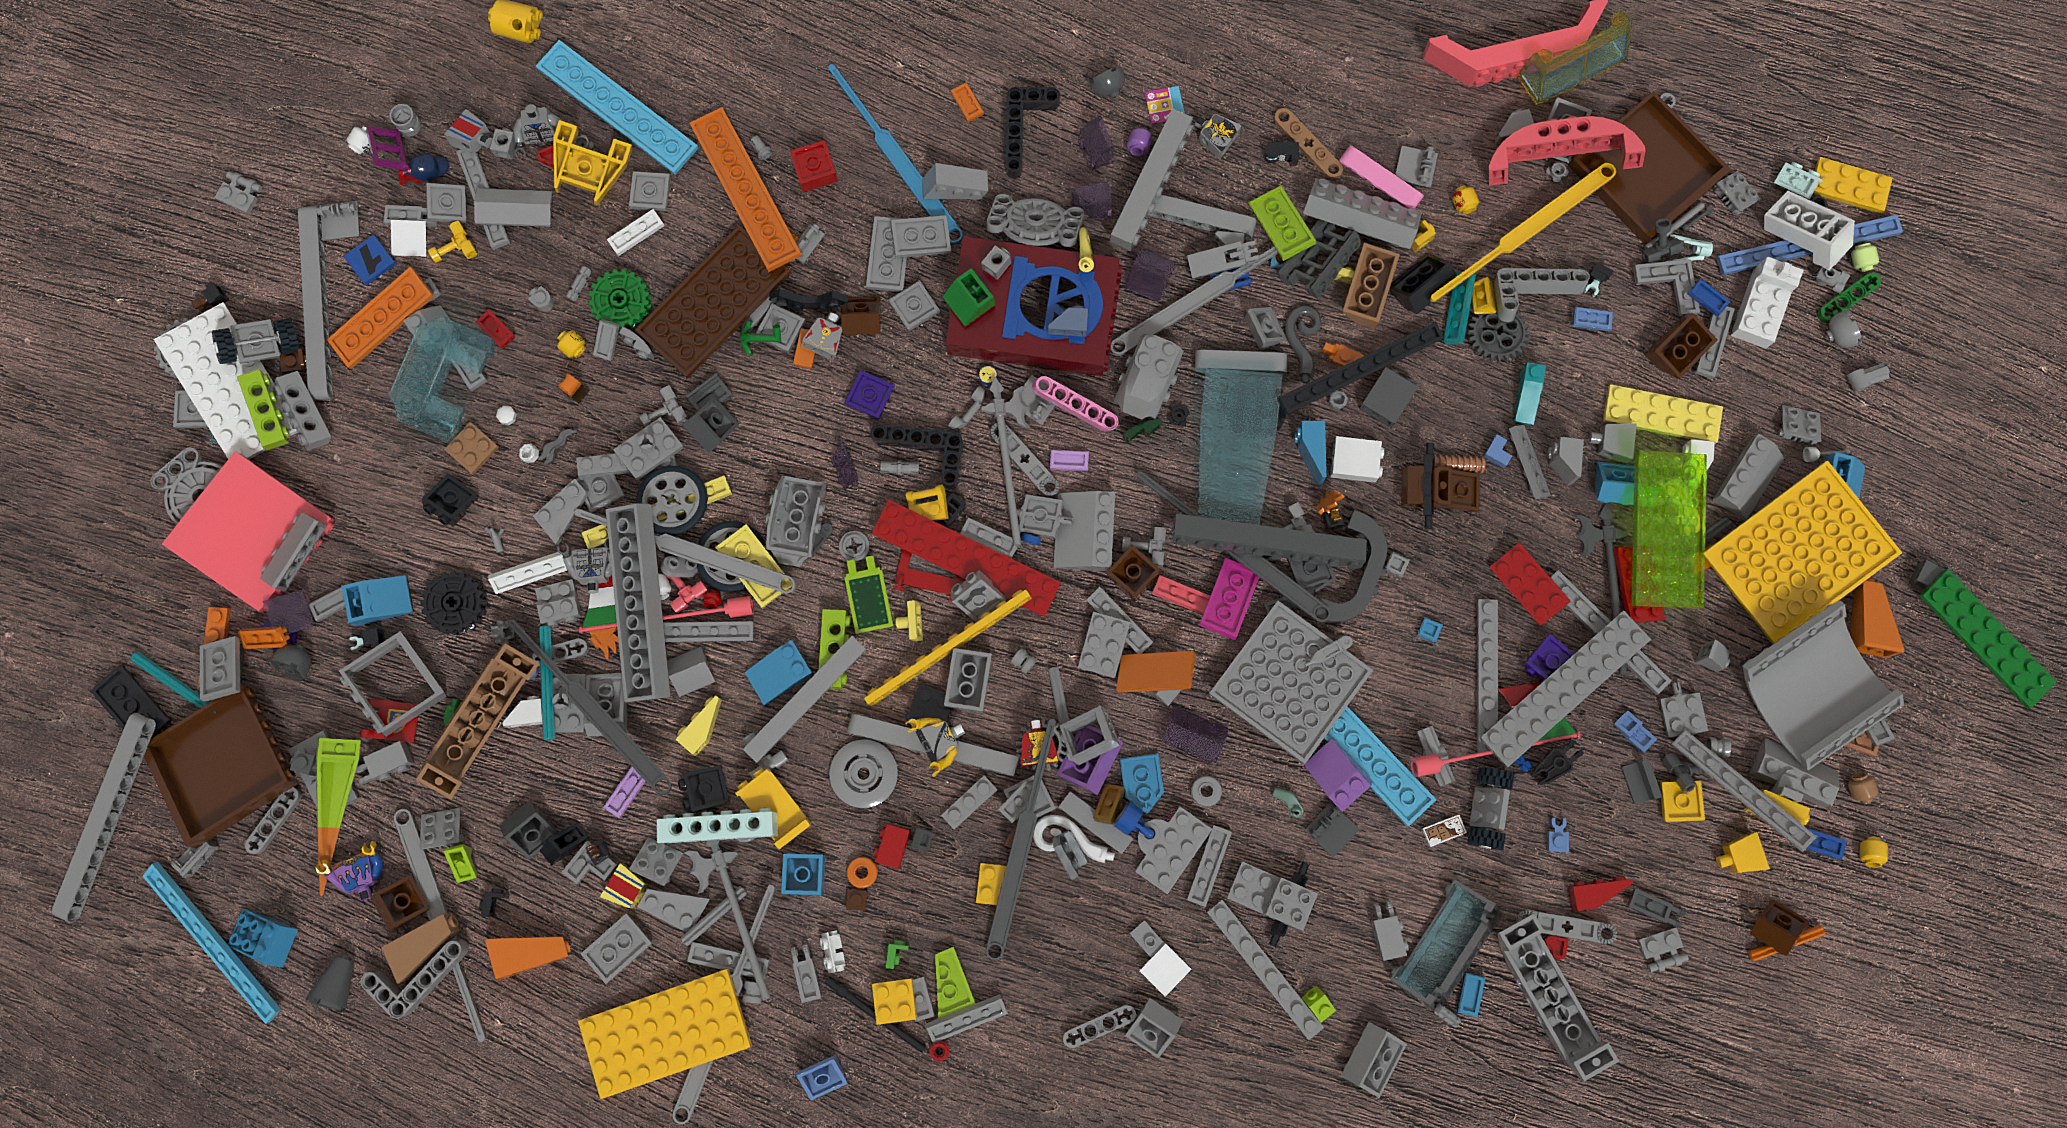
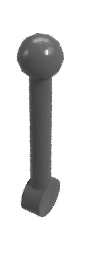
M1708 206L1702 214L1690 223L1684 224L1682 229L1688 231L1693 224L1705 215L1711 214L1714 211L1713 207Z

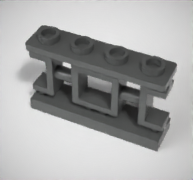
M1321 219L1310 230L1317 244L1290 257L1278 272L1282 283L1287 286H1294L1298 280L1307 283L1305 288L1308 294H1313L1317 299L1326 292L1329 284L1337 277L1339 271L1348 263L1351 255L1358 250L1361 244L1357 232L1353 231L1352 233L1349 230L1342 237L1335 234L1336 227L1334 224ZM1325 238L1330 240L1327 245L1322 243ZM1336 244L1342 245L1339 251L1334 248ZM1320 251L1329 255L1322 266L1313 262ZM1303 266L1308 268L1306 273L1300 272ZM1315 272L1320 274L1317 280L1312 277Z

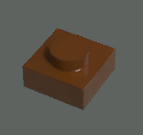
M848 889L846 910L866 911L868 891Z

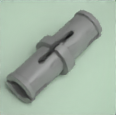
M898 460V462L881 461L880 471L881 473H898V475L906 473L919 474V462H902V460Z

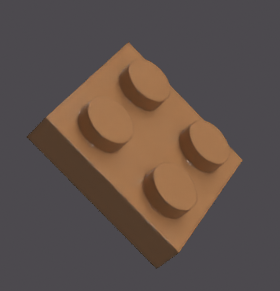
M469 422L444 450L474 475L497 451L499 446L474 424Z

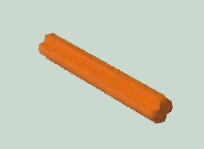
M1821 925L1806 929L1795 946L1824 936V928ZM1766 944L1750 950L1748 955L1752 961H1758L1779 952Z

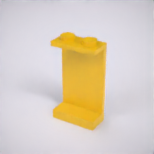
M761 768L753 774L755 778L749 783L745 780L737 786L739 790L735 794L737 797L740 796L749 809H752L753 813L759 812L761 808H771L772 812H777L778 836H773L772 838L775 841V846L781 849L808 828L811 822L769 768L765 770Z

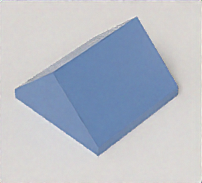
M836 1054L796 1073V1077L810 1100L848 1084Z

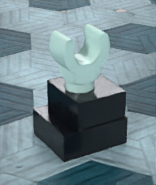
M1596 262L1589 272L1591 284L1587 285L1584 293L1591 288L1594 290L1592 297H1595L1599 292L1598 286L1603 281H1607L1614 270Z
M378 628L362 631L363 638L354 636L349 638V640L357 641V645L350 648L355 651L360 650L364 646L373 649L385 641L384 630Z

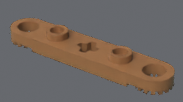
M1281 108L1277 110L1274 121L1292 142H1299V150L1326 178H1329V180L1339 178L1343 171L1342 164L1289 109ZM1284 114L1289 119L1286 122H1282L1278 116ZM1305 141H1306V142H1310V141H1311V142H1312L1311 147H1310V146L1305 147V146H1304V145H1305ZM1336 166L1338 173L1332 174L1328 168Z

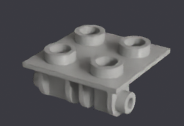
M1401 146L1395 175L1406 183L1431 188L1438 153H1435L1433 147L1420 150Z
M1738 171L1717 182L1714 186V192L1722 198V201L1727 198L1730 199L1725 205L1731 203L1728 208L1732 214L1735 213L1737 216L1744 209L1761 199L1757 192L1748 184L1745 177Z
M358 201L320 205V207H317V214L321 215L323 241L360 236Z
M1031 375L1024 385L1026 387L1023 389L1021 396L1023 402L1028 406L1024 414L1040 425H1043L1056 405L1033 392L1032 384L1038 378ZM1039 381V388L1046 390V384ZM1057 390L1055 391L1056 398L1060 400L1062 394Z
M1782 405V428L1778 430V436H1781L1783 439L1792 438V441H1796L1798 438V442L1810 445L1821 442L1820 413Z
M461 808L421 815L420 850H431V848H442L443 846L448 847L450 844L459 845L464 841L463 834H460Z
M648 837L629 870L665 886V884H669L670 876L683 853L665 844L657 843L656 840Z

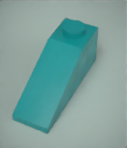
M1527 362L1521 368L1514 418L1515 423L1534 425L1544 383L1546 365Z

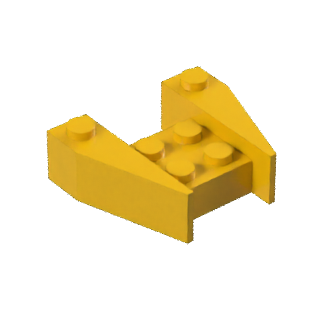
M559 120L553 137L554 188L559 193L563 182L596 193L594 204L598 206L627 168L633 150L632 145L613 139L608 156L577 146L575 142L579 132L578 127Z

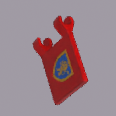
M367 698L373 708H379L378 716L385 726L418 705ZM419 715L386 737L382 732L378 734L376 730L364 729L360 731V737L414 743Z

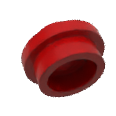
M938 1041L930 1046L929 1054L933 1060L943 1061L949 1055V1047L944 1041ZM937 1047H941L943 1049V1053L941 1055H938L936 1053Z

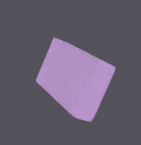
M1051 450L1050 470L1088 471L1089 451Z

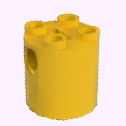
M496 0L488 12V20L493 34L526 43H532L534 39H539L541 34L539 24L543 16L541 10H538L537 7L510 0Z

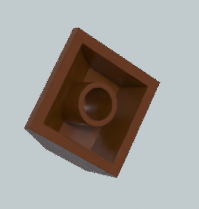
M881 296L848 297V303L842 305L841 311L843 335L880 334Z
M1131 545L1106 574L1124 594L1136 602L1158 578L1161 569Z
M411 874L375 892L371 897L389 933L408 924L430 909Z
M1773 899L1759 915L1750 934L1757 940L1774 948L1775 951L1788 956L1810 921Z

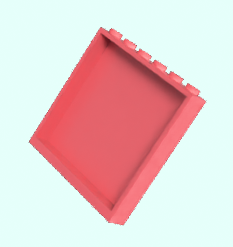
M235 451L167 536L162 545L254 609L264 613L272 608L275 603L273 600L284 591L275 589L261 580V570L266 564L269 565L272 560L271 555L273 551L281 546L284 534L294 526L293 520L295 517L304 512L327 525L313 549H317L322 543L321 538L325 533L328 534L333 529L335 520ZM310 555L307 557L303 565L309 560Z

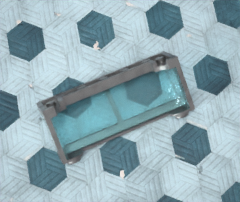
M1455 879L1452 884L1449 883L1445 888L1446 901L1404 966H1396L1390 975V980L1394 985L1433 1012L1436 1005L1441 1004L1444 1006L1502 916L1495 903Z

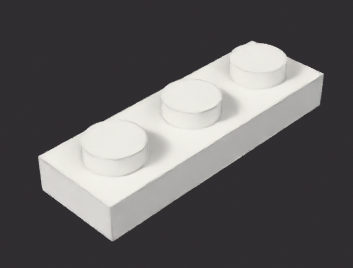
M652 209L608 238L607 241L616 254L620 256L665 225L654 209Z

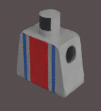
M466 109L444 134L452 147L472 153L478 152L482 146L489 148L492 142L491 133L485 123Z

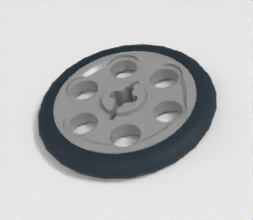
M667 466L653 471L641 483L636 495V503L648 504L650 498H657V504L652 506L654 532L662 535H677L692 529L704 516L708 501L707 490L701 478L690 469L681 466ZM684 479L686 481L685 486L680 489L677 488L676 482ZM659 481H666L667 486L665 489H657ZM688 495H695L696 500L693 503H686ZM674 496V499L677 501V503L671 502L669 505V502L666 498L672 499ZM680 511L687 513L684 520L677 519V514ZM662 512L668 515L664 522L658 521V515Z
M739 521L718 523L702 535L698 544L707 548L713 542L720 544L726 540L728 533H735L746 524ZM747 524V526L750 528L753 534L757 537V539L766 549V544L763 540V537L758 533L757 530H755L753 527ZM697 563L699 575L712 588L722 592H738L747 589L738 577L730 581L726 578L727 573L719 570L713 572L709 567Z

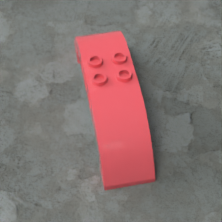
M1570 116L1560 120L1549 119L1545 122L1523 127L1512 133L1501 143L1489 164V186L1508 184V163L1621 149L1623 169L1643 167L1646 150L1642 141L1632 130L1611 119L1594 116Z

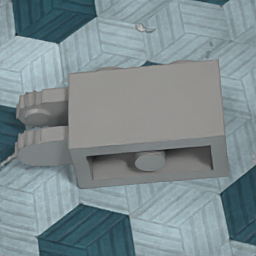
M398 741L363 757L365 764L358 766L355 774L366 770L369 771V775L359 779L360 785L372 780L385 781L391 778V774L405 772L410 769L409 766L415 763L407 743Z
M1390 900L1385 902L1388 917H1382L1381 908L1378 903H1375L1373 908L1376 920H1371L1379 958L1382 961L1407 956L1406 951H1408L1407 941L1403 939L1401 933L1403 931L1402 921L1395 916Z

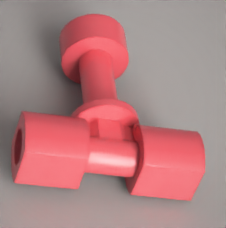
M666 576L668 579L671 578L680 590L678 592L679 597L669 603L677 614L689 606L688 603L694 598L699 599L709 592L702 581L691 587V585L686 586L680 577Z

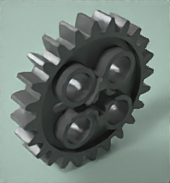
M1521 312L1517 313L1511 322L1501 321L1497 313L1476 314V317H1472L1468 327L1470 329L1467 334L1470 337L1468 343H1474L1471 349H1478L1476 355L1484 354L1483 360L1490 357V363H1492L1493 359H1497L1498 364L1501 359H1504L1505 363H1507L1509 357L1515 360L1516 355L1521 356L1522 350H1526V344L1530 340L1527 337L1531 333L1526 331L1529 328V324H1524L1526 318L1520 319ZM1488 321H1493L1496 325H1490ZM1506 326H1512L1514 330H1509ZM1483 338H1489L1491 342H1486ZM1503 342H1506V343H1508L1510 346H1509V347H1505V346L1502 345V343H1503Z

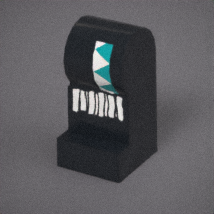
M1271 142L1267 144L1263 154L1264 160L1268 163L1290 161V166H1297L1299 161V142Z

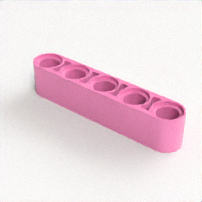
M1351 145L1348 146L1339 159L1343 165L1408 209H1415L1424 197L1423 194Z
M1041 376L1033 382L1032 390L1036 395L1097 429L1108 432L1118 426V418L1115 414L1053 379ZM1039 381L1046 384V390L1039 388ZM1056 390L1062 393L1063 397L1061 400L1056 398ZM1073 399L1078 401V409L1072 406L1071 402ZM1089 409H1093V410H1094V412H1095V417H1094V418H1091V417L1088 415V410H1089ZM1105 418H1109L1111 420L1110 427H1107L1105 425Z

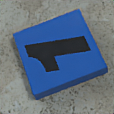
M374 234L343 256L366 286L396 265Z

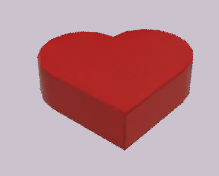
M553 145L537 152V158L540 163L548 164L551 168H554Z
M1555 935L1546 936L1544 942L1553 958L1556 960L1564 959L1567 954L1569 938Z

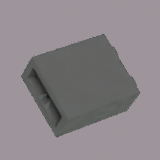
M1385 367L1359 409L1392 429L1418 386L1415 385L1413 380L1400 376L1395 369Z

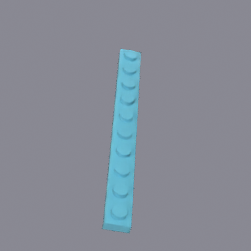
M160 863L151 864L144 873L143 878L265 1024L271 1022L281 1008Z

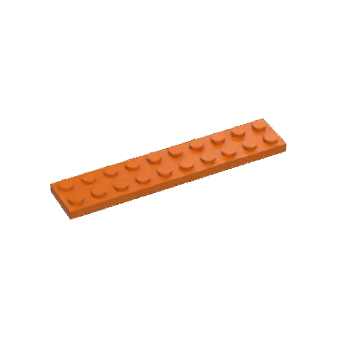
M723 107L690 122L692 130L768 272L801 257L802 254Z

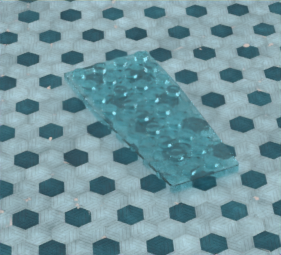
M1206 368L1200 420L1199 515L1201 517L1259 525L1277 433L1280 404L1277 398L1281 395L1282 374Z

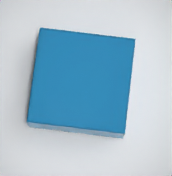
M1424 617L1417 636L1436 643L1443 624Z

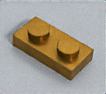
M1105 784L1093 816L1094 821L1113 825L1125 793L1123 786Z

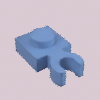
M1555 818L1550 819V826L1553 828V831L1547 832L1548 852H1569V832H1563L1567 824L1566 818L1561 819L1560 826L1556 825Z

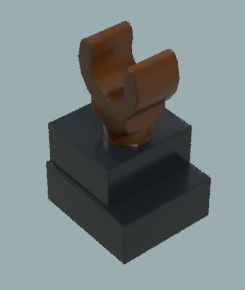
M210 282L206 285L207 288L202 291L205 297L196 299L191 304L195 309L198 308L202 312L209 304L215 307L221 303H226L229 299L220 286Z
M599 839L585 848L594 865H599L612 856L603 839Z

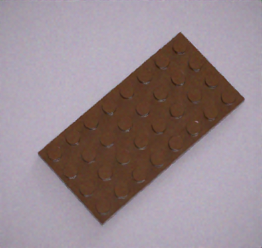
M738 225L635 331L688 379L769 297L770 293L775 291L792 274V271L786 265H782L768 272L747 231Z

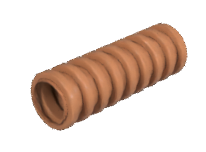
M1434 454L1435 466L1452 467V470L1470 473L1472 471L1474 473L1478 471L1483 473L1485 471L1486 461L1483 456L1480 458L1478 456L1474 458L1468 456L1466 458V456L1460 457L1459 455L1456 457L1454 455L1450 457L1445 455L1443 457L1442 455L1436 456Z

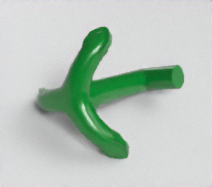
M749 320L743 326L739 336L742 348L749 356H752L753 353L747 342H781L780 325H774L773 334H750L747 332L751 328L753 321Z

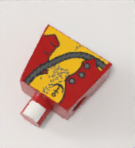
M1041 720L1030 721L1031 732L1023 733L1021 767L1038 764L1046 732L1042 731ZM1053 738L1046 764L1059 763Z

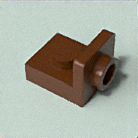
M299 348L298 352L280 354L282 374H290L296 371L307 372L306 354L303 353L302 348Z

